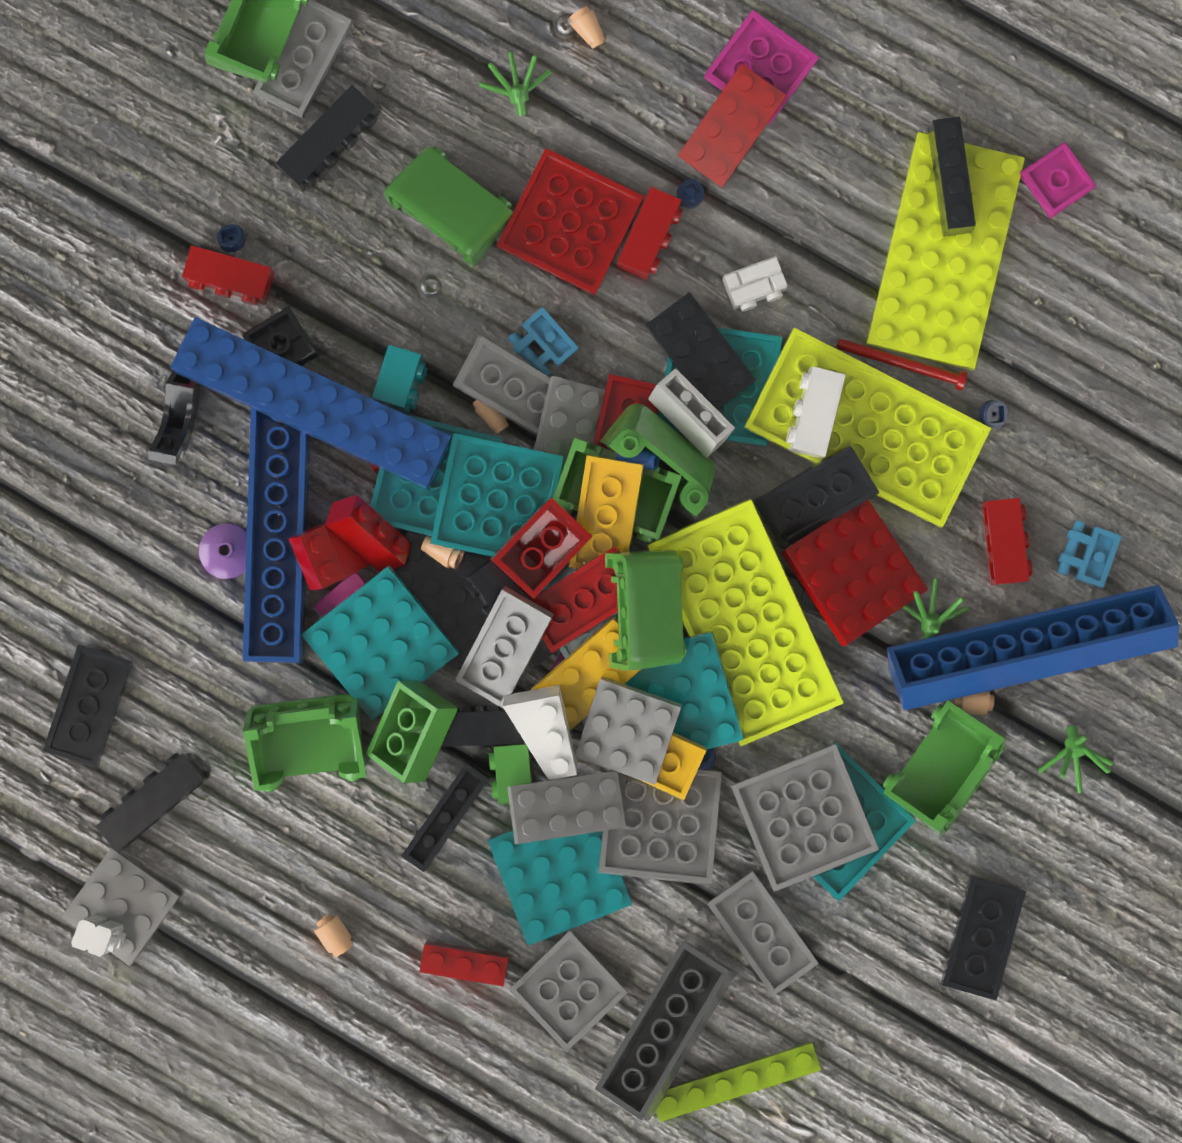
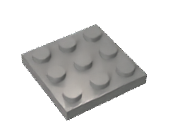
M602 676L575 757L655 785L682 704Z
M112 847L70 904L62 918L76 928L79 921L94 914L103 916L108 921L114 920L122 923L124 927L123 933H126V937L120 950L115 949L112 954L131 966L181 895L121 852H116Z
M570 930L508 989L566 1052L628 993L620 982Z

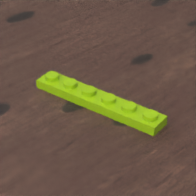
M808 1042L669 1087L656 1109L659 1121L662 1122L821 1071L813 1043Z

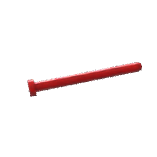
M839 339L836 346L839 350L956 384L955 389L961 391L968 372L962 370L959 374L845 339Z

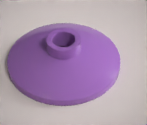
M219 524L209 529L199 545V557L203 567L210 574L218 578L231 579L242 575L246 571L247 532L234 524ZM227 545L230 548V552L223 556L220 549L222 546Z

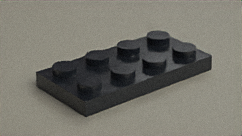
M690 292L645 324L646 329L677 370L717 410L756 382L754 376Z
M849 444L754 500V504L782 549L832 519L839 517L877 495L879 490L855 450Z
M80 644L77 645L43 748L44 752L98 768L133 661Z
M969 876L941 985L997 1001L1026 891L975 876Z

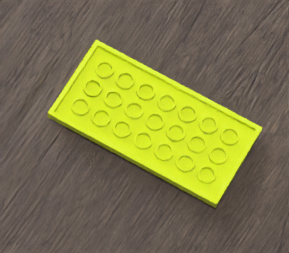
M918 132L866 345L973 371L978 358L1021 177L1020 172L1022 171L1025 158L964 143L976 226L971 233L943 237L929 135Z
M794 327L744 428L789 450L790 443H786V438L790 426H795L797 416H793V410L796 400H801L803 389L799 387L803 372L808 373V370L814 366L845 374L826 456L819 459L796 452L792 453L816 464L851 444L879 490L877 496L942 528L991 428Z
M752 498L661 537L659 540L648 543L649 550H675L682 557V621L690 637L713 631L745 737L744 740L738 741L740 747L844 703Z

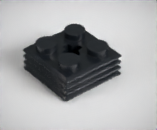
M290 307L284 308L242 334L244 340L300 366L318 357L317 350ZM279 339L283 342L287 341L285 349L282 351L279 349L274 350L277 347L276 341Z

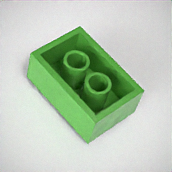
M419 680L398 681L366 755L403 783L425 782L458 708Z

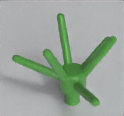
M510 51L508 56L514 85L510 86L495 65L489 63L488 67L505 89L484 82H480L479 86L508 96L510 103L515 104L517 116L527 114L526 101L529 100L528 93L551 75L552 71L548 69L529 84L537 61V55H533L524 82L519 84L514 54Z
M938 578L933 579L929 613H926L918 591L914 592V597L920 613L908 604L902 607L921 622L920 629L924 632L922 639L934 637L935 634L940 632L941 624L969 611L968 606L956 610L964 601V598L960 597L941 616L935 614Z
M1069 726L1066 728L1068 737L1065 740L1066 748L1042 765L1038 772L1043 773L1065 756L1060 777L1065 778L1072 757L1077 792L1082 793L1079 757L1086 754L1107 774L1111 770L1105 764L1112 766L1113 761L1086 747L1085 741L1087 737L1079 736L1077 726Z

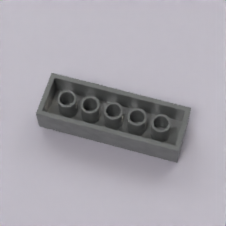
M682 941L602 1075L595 1090L641 1121L650 1120L737 972L693 944Z

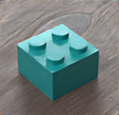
M388 345L372 399L403 414L409 415L411 409L415 410L420 394H417L419 383L424 384L428 372L422 355Z

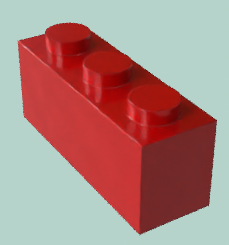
M654 187L650 188L618 258V268L645 280L648 279L650 273L655 275L661 259L657 258L661 248L667 249L672 238V234L668 232L672 224L678 225L684 210L680 209L681 199Z
M191 245L182 278L189 283L188 287L199 291H204L205 288L215 290L214 294L229 299L231 295L242 297V302L257 306L258 302L266 304L275 272L271 267Z
M354 495L332 503L325 525L377 571H382L388 565L392 569L405 565L411 542L362 498Z
M1020 498L992 500L982 503L991 586L1028 582L1029 576H1032L1033 569L1030 559H1027L1026 548H1029V535L1023 529V521L1026 520L1025 505L1020 503Z
M426 941L419 972L503 987L509 955Z

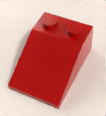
M550 497L504 543L490 560L527 595L535 599L593 536Z
M326 522L289 538L310 590L328 587L370 565L325 525Z

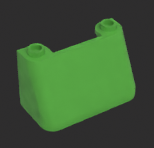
M231 0L220 28L214 34L215 43L209 40L204 52L206 63L218 69L269 83L271 79L276 80L281 68L278 61L302 3L307 5L309 0Z
M434 146L432 149L426 147L389 184L383 193L390 205L397 210L402 207L406 215H411L448 243L452 250L458 251L464 256L463 260L474 268L505 229L513 213L510 209L512 204L500 195L496 198L447 161V155L438 147Z
M642 404L628 406L600 442L611 451L614 450L625 458L637 456L645 446L682 476L677 490L678 495L674 502L686 512L697 517L708 502L715 476L714 463L648 407Z
M574 438L553 499L568 514L572 515L574 510L578 511L587 455L616 459V452ZM659 467L656 470L643 469L633 531L637 532L636 538L652 543L653 539H660L682 479L681 475Z
M670 549L605 553V567L613 568L616 576L611 577V582L617 583L619 640H614V646L619 647L617 652L609 653L610 668L630 671L681 663L687 651L686 644L683 641L682 557L675 550Z
M340 694L261 704L247 711L243 735L254 791H274L283 783L284 777L339 770L340 777L345 778L347 781H356L366 777L367 767L358 698H353L350 694Z
M947 701L944 706L939 704L931 716L934 719L932 729L902 772L899 771L896 775L891 773L883 784V787L886 788L883 792L884 795L941 836L949 830L1006 747L1005 738L950 701Z

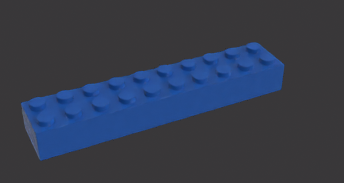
M194 317L170 366L173 371L181 376L428 491L451 445L452 437L197 317Z
M252 408L250 418L243 661L304 663V638L301 634L305 631L306 579L289 542V538L308 530L310 435Z
M1160 585L888 647V669L904 711L1178 647L1179 623Z

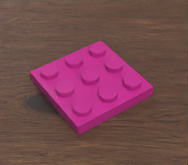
M752 10L707 70L704 79L723 91L740 65H745L787 95V98L768 123L771 125L817 63L819 57Z

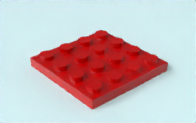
M545 148L496 246L592 295H596L644 200V196Z
M869 499L827 522L781 552L842 647L848 645L915 599V591H918L920 595L928 591V588Z

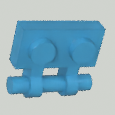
M543 307L522 324V327L528 333L523 339L516 332L508 337V340L514 346L513 350L518 355L521 354L530 366L548 377L552 372L546 367V363L552 360L559 368L579 350V347ZM534 341L544 351L540 357L529 347Z
M1075 520L1072 530L1068 531L1066 537L1069 540L1065 551L1060 554L1058 559L1060 565L1057 573L1068 576L1071 566L1078 568L1076 580L1102 589L1104 588L1122 536L1096 526L1093 527L1090 536L1083 534L1086 523ZM1079 543L1087 545L1082 559L1074 557Z

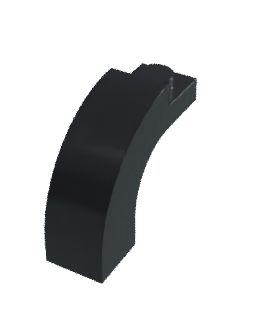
M175 371L171 372L166 382L165 406L161 425L148 450V460L176 465L179 458L183 459L187 451L194 428L200 394L199 383L181 376Z

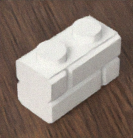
M776 256L725 274L722 279L733 309L741 308L742 312L755 308L757 306L756 302L765 298L768 302L783 297L782 292L787 289V283Z
M97 914L84 918L78 923L71 942L72 947L83 951L88 950V953L99 957L110 952L113 953L115 949L120 950L126 937V933H123V924L114 920L108 921L107 918Z

